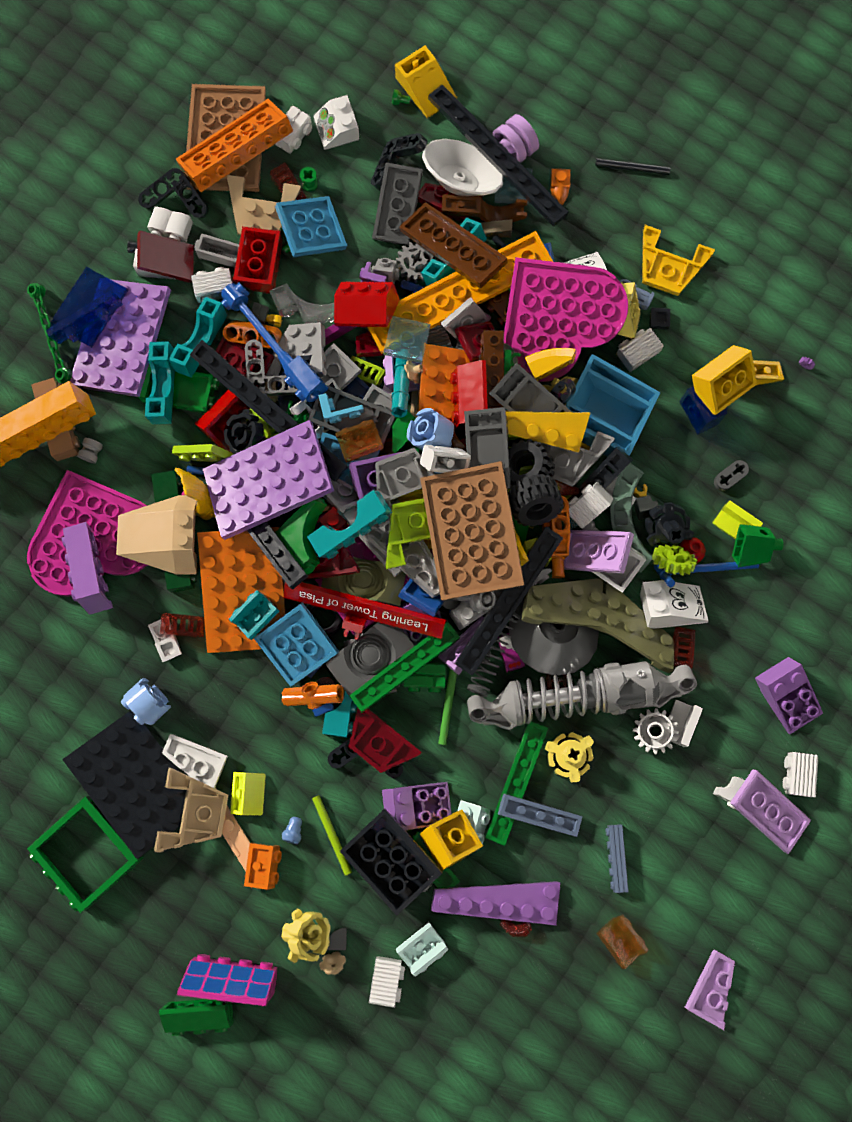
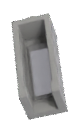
M201 234L200 239L195 243V251L198 258L235 268L239 244Z

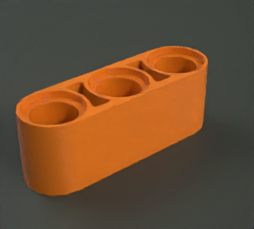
M233 320L223 329L225 339L230 342L246 344L254 339L258 340L262 347L271 348L250 322ZM263 325L270 334L274 335L275 341L278 343L282 338L280 329L275 326ZM230 327L235 328L238 334H233ZM249 330L256 333V338L250 336Z

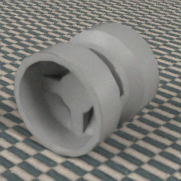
M84 438L83 448L79 450L77 457L96 464L97 454L101 451L103 445L93 439Z

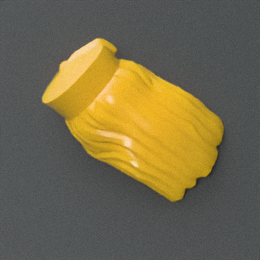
M180 468L174 469L181 477L185 495L197 501L196 510L199 517L203 520L215 518L207 485L189 472Z

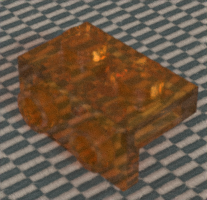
M373 419L362 421L358 425L344 428L340 432L335 433L346 463L384 449Z
M623 915L612 918L597 932L599 938L622 969L627 968L639 955L645 954L648 951L644 940L637 935L632 928L631 922Z

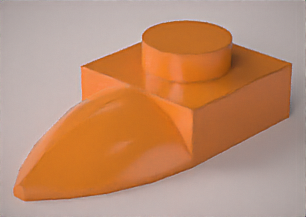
M552 169L551 195L563 205L568 197L570 188V169Z

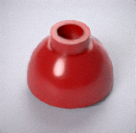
M698 538L684 539L678 545L683 547L684 551H688L689 554L695 555V559H697L696 564L703 560L706 550L703 542Z

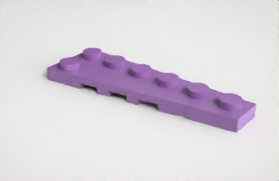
M560 882L437 888L433 892L431 911L556 925Z

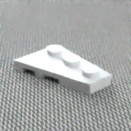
M173 734L169 735L162 752L190 777L213 788L216 787L228 758L227 755Z

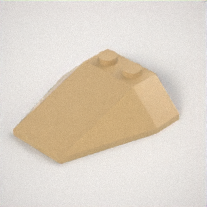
M178 495L118 515L116 555L176 575H197V554L194 552L195 516H199L196 510L197 501L186 495Z

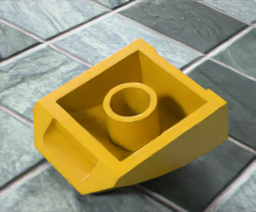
M571 348L548 349L525 357L534 378L540 381L574 363L577 350Z

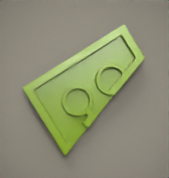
M213 444L173 446L172 454L179 456V459L185 462H190L191 460L219 462L234 455Z

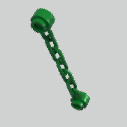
M32 283L28 286L27 292L33 298L37 307L40 322L55 361V378L58 382L64 384L71 380L72 371L65 368L64 362L61 359L58 344L51 329V322L43 305V297L46 292L45 287L38 283ZM43 319H47L48 324H44ZM50 341H54L55 347L51 346Z

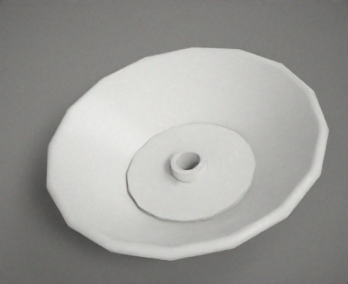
M440 139L431 141L423 150L422 159L426 168L447 191L459 196H483L496 193L503 186L504 176L473 145L459 140Z

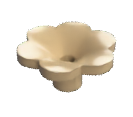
M408 360L406 365H404L407 377L410 381L418 384L420 372L423 371L422 365H416Z
M340 952L327 954L320 963V969L328 975L338 974L343 969L346 958L341 956Z

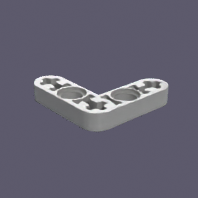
M254 339L248 341L245 345L247 379L254 385L258 383L259 386H265V382H268V391H265V387L259 388L267 396L296 395L295 392L298 389H294V387L288 386V390H285L284 379L287 377L286 375L265 376L262 344ZM252 346H256V349H258L256 350L257 358H253L252 350H249L252 349ZM252 364H259L261 370L253 373L250 370V366ZM278 381L282 384V388L277 391L273 390L271 384Z

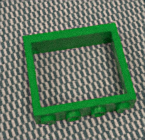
M85 796L27 848L30 852V858L42 866L44 875L57 884V891L62 895H66L70 900L69 904L72 909L80 913L88 910L144 859L140 857L137 860L90 796ZM83 809L87 811L128 860L85 901L40 849L42 845Z

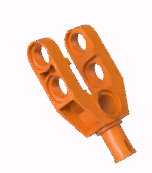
M562 495L564 507L561 513L557 514L555 519L542 525V530L544 527L550 526L551 530L563 537L551 556L552 578L565 577L564 560L569 556V503ZM561 520H562V521L564 522V524H565V527H564L563 530H562V522H561Z

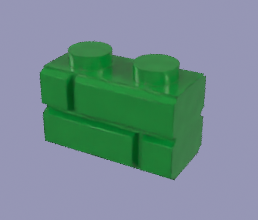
M426 664L404 681V688H408V692H420V688L428 689L429 693H440L441 689H445L446 664Z

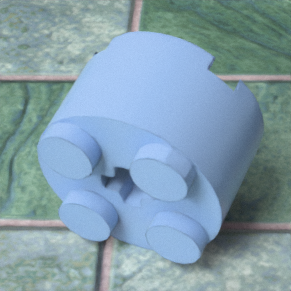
M425 408L416 414L418 417L415 421L411 420L409 423L407 438L418 449L423 451L424 445L451 447L454 423L437 411Z
M142 678L123 696L124 698L121 700V703L126 709L132 710L135 714L134 718L139 724L153 725L171 708V705H166L169 702L166 696L155 685L150 687L147 684L149 680Z

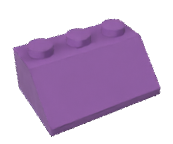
M399 453L350 463L349 471L358 500L373 490L377 491L375 463Z

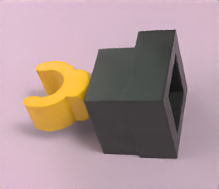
M256 302L253 303L251 312L261 324L265 325L268 322L275 327L281 326L282 316L269 315V307Z
M646 484L643 485V492H639L637 488L634 491V496L637 497L634 507L638 520L650 518L649 511L658 505L657 501H652L650 495L647 496L648 488Z

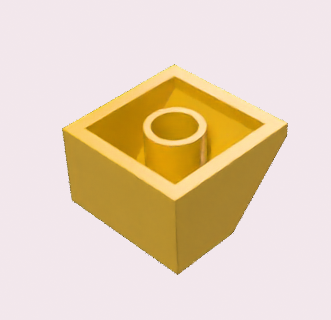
M462 809L437 821L420 833L441 871L483 847Z

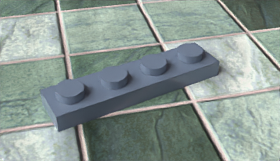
M503 794L498 811L499 815L576 837L578 836L583 817L507 794Z

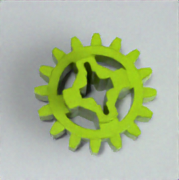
M665 544V546L659 545L658 548L655 547L652 556L653 564L659 565V569L664 568L667 573H673L674 575L679 573L682 576L684 573L689 575L691 572H694L697 559H695V555L684 551L683 547L678 545L670 547L668 544Z

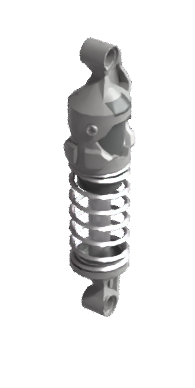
M646 661L627 665L608 663L602 668L594 669V673H590L589 676H585V673L581 671V677L577 681V686H573L569 672L567 674L568 687L560 688L558 676L554 675L555 689L546 690L545 680L541 677V691L533 692L531 680L528 678V693L522 694L520 682L513 680L509 681L506 688L493 702L484 699L480 695H474L467 700L469 717L473 722L483 725L493 724L510 730L515 726H521L525 723L530 724L533 709L538 720L541 722L546 717V707L554 720H557L559 716L560 706L564 715L570 718L573 714V703L576 711L581 716L586 713L587 709H590L594 714L601 710L604 713L618 715L625 713L627 709L651 706L660 708L672 698L682 697V695L694 690L697 686V681L691 668L687 665L676 667L670 676H666ZM577 702H580V705L583 707L582 712ZM564 704H569V713L566 711ZM551 706H556L555 715L552 711ZM538 708H542V717L540 716ZM525 710H528V718L526 716Z

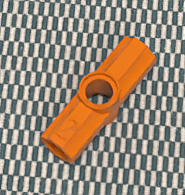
M309 682L302 687L284 688L281 700L283 705H307L309 709H316L323 704L342 703L344 689L339 684L319 686L317 682Z

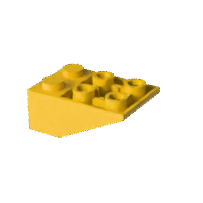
M426 45L395 64L396 79L426 118L439 111L428 100V95L439 86L443 85L457 99L436 58Z

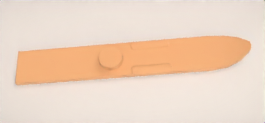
M226 806L222 834L246 871L249 844L251 842L234 815L230 814L229 807Z

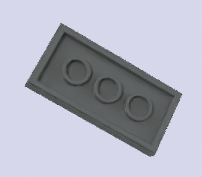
M385 163L372 236L373 240L409 246L411 239L400 231L399 226L416 212L423 169Z

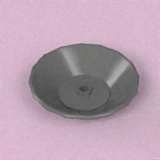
M523 598L515 611L520 616L519 620H516L518 623L509 622V626L515 630L508 629L509 635L512 637L510 638L512 647L521 660L540 673L557 676L568 674V672L570 674L587 665L597 650L599 631L587 626L558 624L560 629H556L554 624L557 623L542 622L540 625L522 621Z

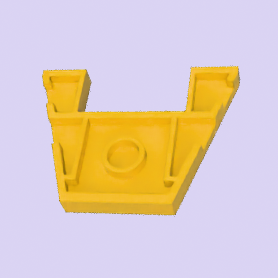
M645 225L643 229L642 284L679 296L711 258L715 249L699 244L692 261L655 248L661 230Z

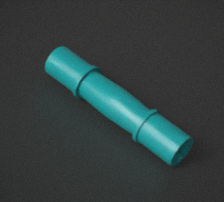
M404 349L396 353L394 392L391 395V413L397 418L407 415L409 400V379L404 365H406V361H411V353Z

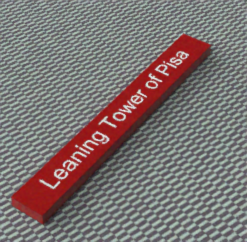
M286 582L284 586L283 598L440 639L443 635L446 619L301 582L293 590Z

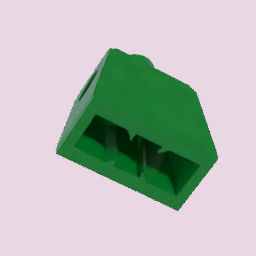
M739 524L732 557L738 567L768 563L771 561L773 551L783 550V540L776 539L767 527Z

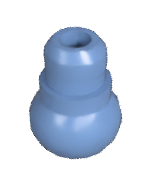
M290 818L289 825H287L282 833L283 841L292 844H298L301 841L302 820L300 818Z

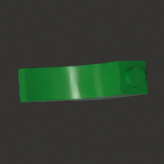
M321 498L302 505L275 532L307 575L312 573L320 563L315 549L307 536L315 531L316 523L321 513L328 506Z

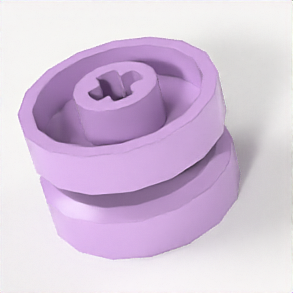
M515 114L506 121L505 125L502 124L493 131V136L520 163L526 159V156H530L539 149V141L534 129L520 115Z

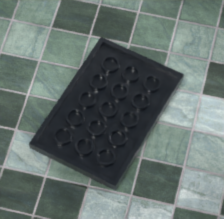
M130 710L62 760L138 860L155 847L157 831L174 832L181 826L187 790L165 787L168 768L179 770L171 760L162 754V747L146 726L139 724L135 720V714Z

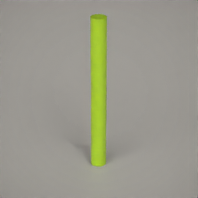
M320 795L312 798L346 876L352 873V869L348 860L340 853L342 846Z

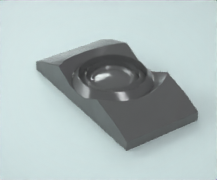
M517 362L489 393L508 411L572 412Z
M327 385L329 389L325 393L329 399H333L335 410H332V412L363 405L365 412L361 413V416L350 419L348 416L341 418L342 421L337 423L326 422L318 398L314 403L308 420L357 442L382 450L395 419L391 411Z
M506 408L464 411L467 453L471 455L468 468L502 461L507 489H511Z
M378 622L325 664L347 694L350 695L412 649L414 645L401 628Z

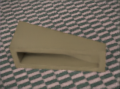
M512 220L481 222L486 236L511 237Z

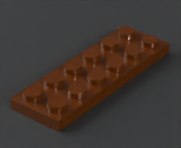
M426 202L399 226L400 231L479 288H482L508 263L507 257Z

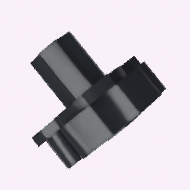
M251 409L243 410L239 415H232L227 420V426L232 427V429L224 430V440L228 444L230 451L234 454L243 451V448L245 450L268 439L266 436H263V424L258 423L259 417L254 415Z
M669 502L664 503V505H657L649 511L650 516L656 519L655 531L652 530L653 521L650 518L645 519V529L649 533L646 540L651 546L656 544L665 546V544L669 545L668 542L676 546L684 539L691 540L693 538L694 532L690 530V517L680 505ZM674 511L680 512L682 518L678 514H675Z

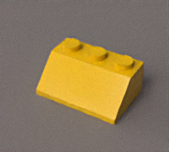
M733 345L692 375L695 393L713 414L717 415L757 385L752 350Z

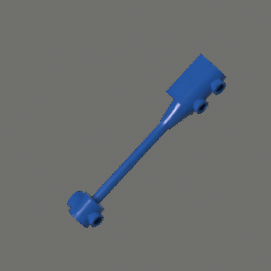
M240 282L225 286L221 292L223 297L221 303L227 310L231 308L234 311L241 310L273 349L287 376L284 381L291 388L295 386L298 389L295 392L296 396L302 402L305 399L308 402L317 400L319 398L318 395L325 393L329 389L327 385L300 355L293 359L279 346L247 307V296L250 293Z

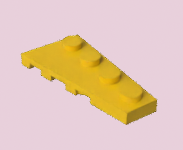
M506 411L508 434L579 452L590 412Z

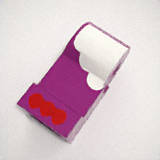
M504 635L498 636L497 639L508 643V645H504L498 642L499 649L505 651V653H500L506 673L523 668L525 663L513 649L511 639Z

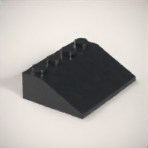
M386 808L340 850V853L396 916L443 873Z

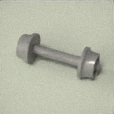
M492 591L445 600L442 606L452 610L457 608L461 601L470 602V606L475 612L482 613L494 606L496 598Z

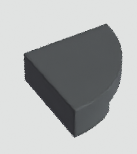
M347 927L340 928L330 935L327 950L347 949Z

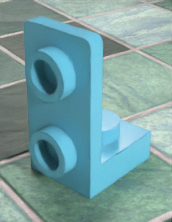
M326 393L318 395L326 422L337 423L342 421L341 418L348 416L350 419L361 416V413L365 412L363 405L332 412V410H335L333 399H329Z

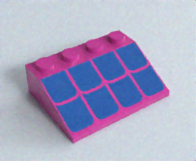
M198 954L197 957L190 960L177 995L266 1006L275 993L278 967H273V963L260 962V965L252 964L251 960L241 959L239 962H231V958L218 957V960L210 959L209 955Z

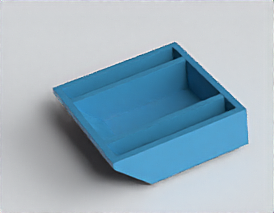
M592 354L576 384L575 393L565 406L573 413L590 412L582 440L584 444L591 447L599 431L615 438L614 442L603 453L608 457L616 447L620 446L630 456L660 392Z

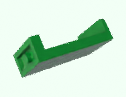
M150 364L140 397H138L144 403H146V398L150 396L152 391ZM175 372L173 408L206 413L215 404L214 392L219 388V380L211 373L195 372L191 378Z

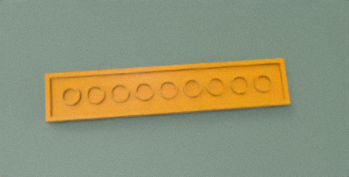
M535 231L497 250L507 257L508 263L482 288H479L456 271L401 299L388 327H367L381 354L440 325L443 320L470 297L479 305L510 289L515 257L553 262L537 232Z

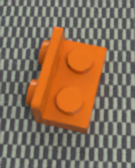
M257 843L249 844L244 886L266 890L275 888L279 880L277 868L282 857L280 846Z

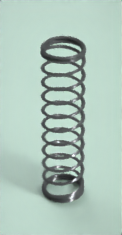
M514 612L510 621L518 623L516 620H519V614ZM507 625L505 626L506 628H508V629H510V630H515L514 628H512V627H510V626H507ZM503 632L500 633L501 635H504V636H506V637L512 638V637H511L510 635H508V634H505V633H503ZM496 639V642H500V643H502V644H504V645H508V643L503 642V641H501V640H499V639ZM493 645L490 648L505 653L504 650H501ZM488 652V654H486V656L493 657V658H496V659H498V660H502V658H499V657H497V656L491 654L490 652ZM485 658L483 659L485 662H481L499 668V666L487 661ZM479 665V667L482 669L476 670L486 672L494 676L496 675L495 673L485 669L481 665ZM475 671V674L479 677H471V680L477 685L469 684L467 689L475 694L487 697L488 692L482 689L488 691L490 689L477 683L473 678L493 683V681Z

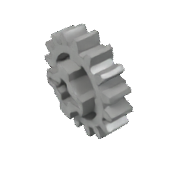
M409 242L408 248L402 246L403 252L398 251L399 258H396L397 268L401 271V277L407 276L408 282L411 278L414 279V283H417L418 279L424 282L421 272L432 259H436V256L419 244L413 245Z

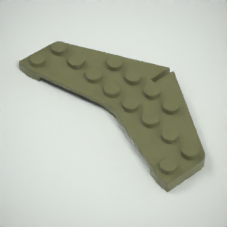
M602 578L531 586L525 595L522 621L540 625L542 622L587 626L614 636L650 659L651 665L667 673L673 671V638L662 628L651 629L647 627L644 612L621 591L606 581L603 584L604 580Z

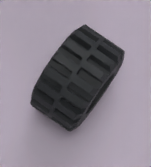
M521 439L519 443H512V447L509 448L511 487L516 485L517 481L535 474L554 477L555 472L552 470L555 469V464L552 462L554 460L539 442H534L532 439H527V441ZM534 459L535 464L532 470L526 474L519 475L521 466L526 461Z
M544 474L527 476L523 480L517 481L516 485H513L511 490L508 491L511 511L519 525L534 527L548 523L555 519L557 514L561 513V508L564 506L556 481L551 476H545Z

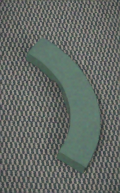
M630 463L618 476L612 495L613 501L610 507L613 531L631 532L634 534L631 547L646 557L645 563L639 569V572H642L651 562L653 555L644 547L637 536L633 525L631 508L635 488L644 473Z

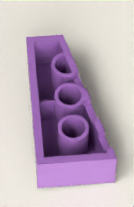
M87 522L63 528L64 537H62V543L67 550L65 560L70 567L68 578L71 584H73V590H71L73 600L77 601L89 615L113 608L112 602L105 595L109 590L102 575H100L104 571L99 558L96 557L99 555L93 530Z

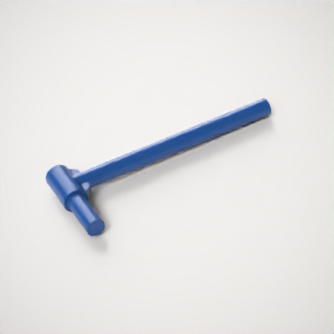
M736 562L696 564L694 572L691 573L759 568V564L738 567ZM654 565V569L659 577L665 581L668 587H673L675 581L671 577L672 574L665 572L664 568L659 569V565Z

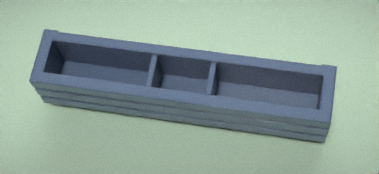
M607 825L605 829L609 840L607 841V849L610 851L608 862L611 863L609 874L612 876L610 887L615 893L628 892L622 825Z

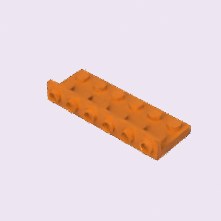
M266 99L176 158V161L195 182L198 190L202 192L291 134L293 129L288 117L274 103Z

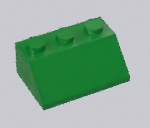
M212 999L171 1001L159 1010V1016L164 1032L171 1033L172 1036L184 1035L185 1031H193V1034L206 1033V1030L211 1029L219 1033L227 1031V1028L232 1026L233 1005L229 1001Z

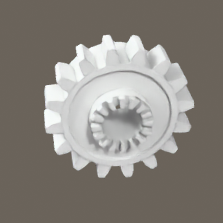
M655 708L654 713H651L648 709L647 715L640 714L641 720H635L638 728L633 729V732L638 733L634 739L641 740L639 747L646 746V752L653 749L656 755L659 749H661L663 754L665 753V747L672 749L673 747L670 743H677L678 740L674 735L679 734V731L674 730L678 726L677 722H671L673 716L666 717V711L664 710L662 713H659L657 708ZM654 726L662 729V733L657 737L652 736L650 733Z

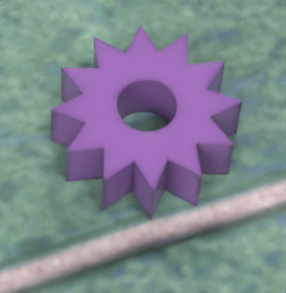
M802 357L799 365H802L805 369L812 370L815 362L812 361L813 359Z

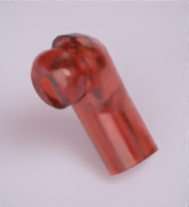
M502 919L499 923L512 937H526L532 929L529 922L514 925L510 920Z

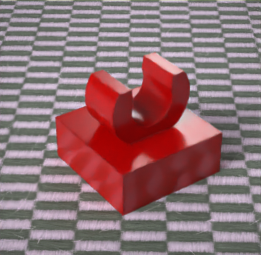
M347 614L342 624V628L345 629L344 636L347 637L349 631H354L355 639L357 640L366 626L367 619Z

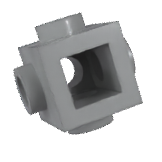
M382 258L377 260L375 266H372L371 273L386 276V282H393L395 284V281L399 280L400 269L397 268L396 260Z

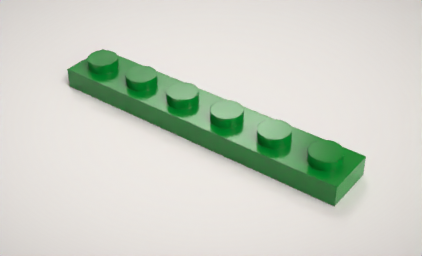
M446 622L441 639L432 636L426 637L350 694V698L361 713H363L457 642L460 636Z
M532 721L530 724H527L485 838L505 846L515 819L498 814L502 796L507 794L523 798L548 731L547 727Z

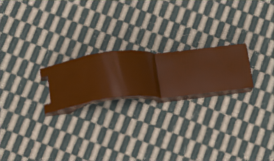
M443 195L442 214L448 216L480 217L485 222L501 220L516 222L527 218V212H524L527 200L517 199L508 206L498 207L487 204L481 197Z

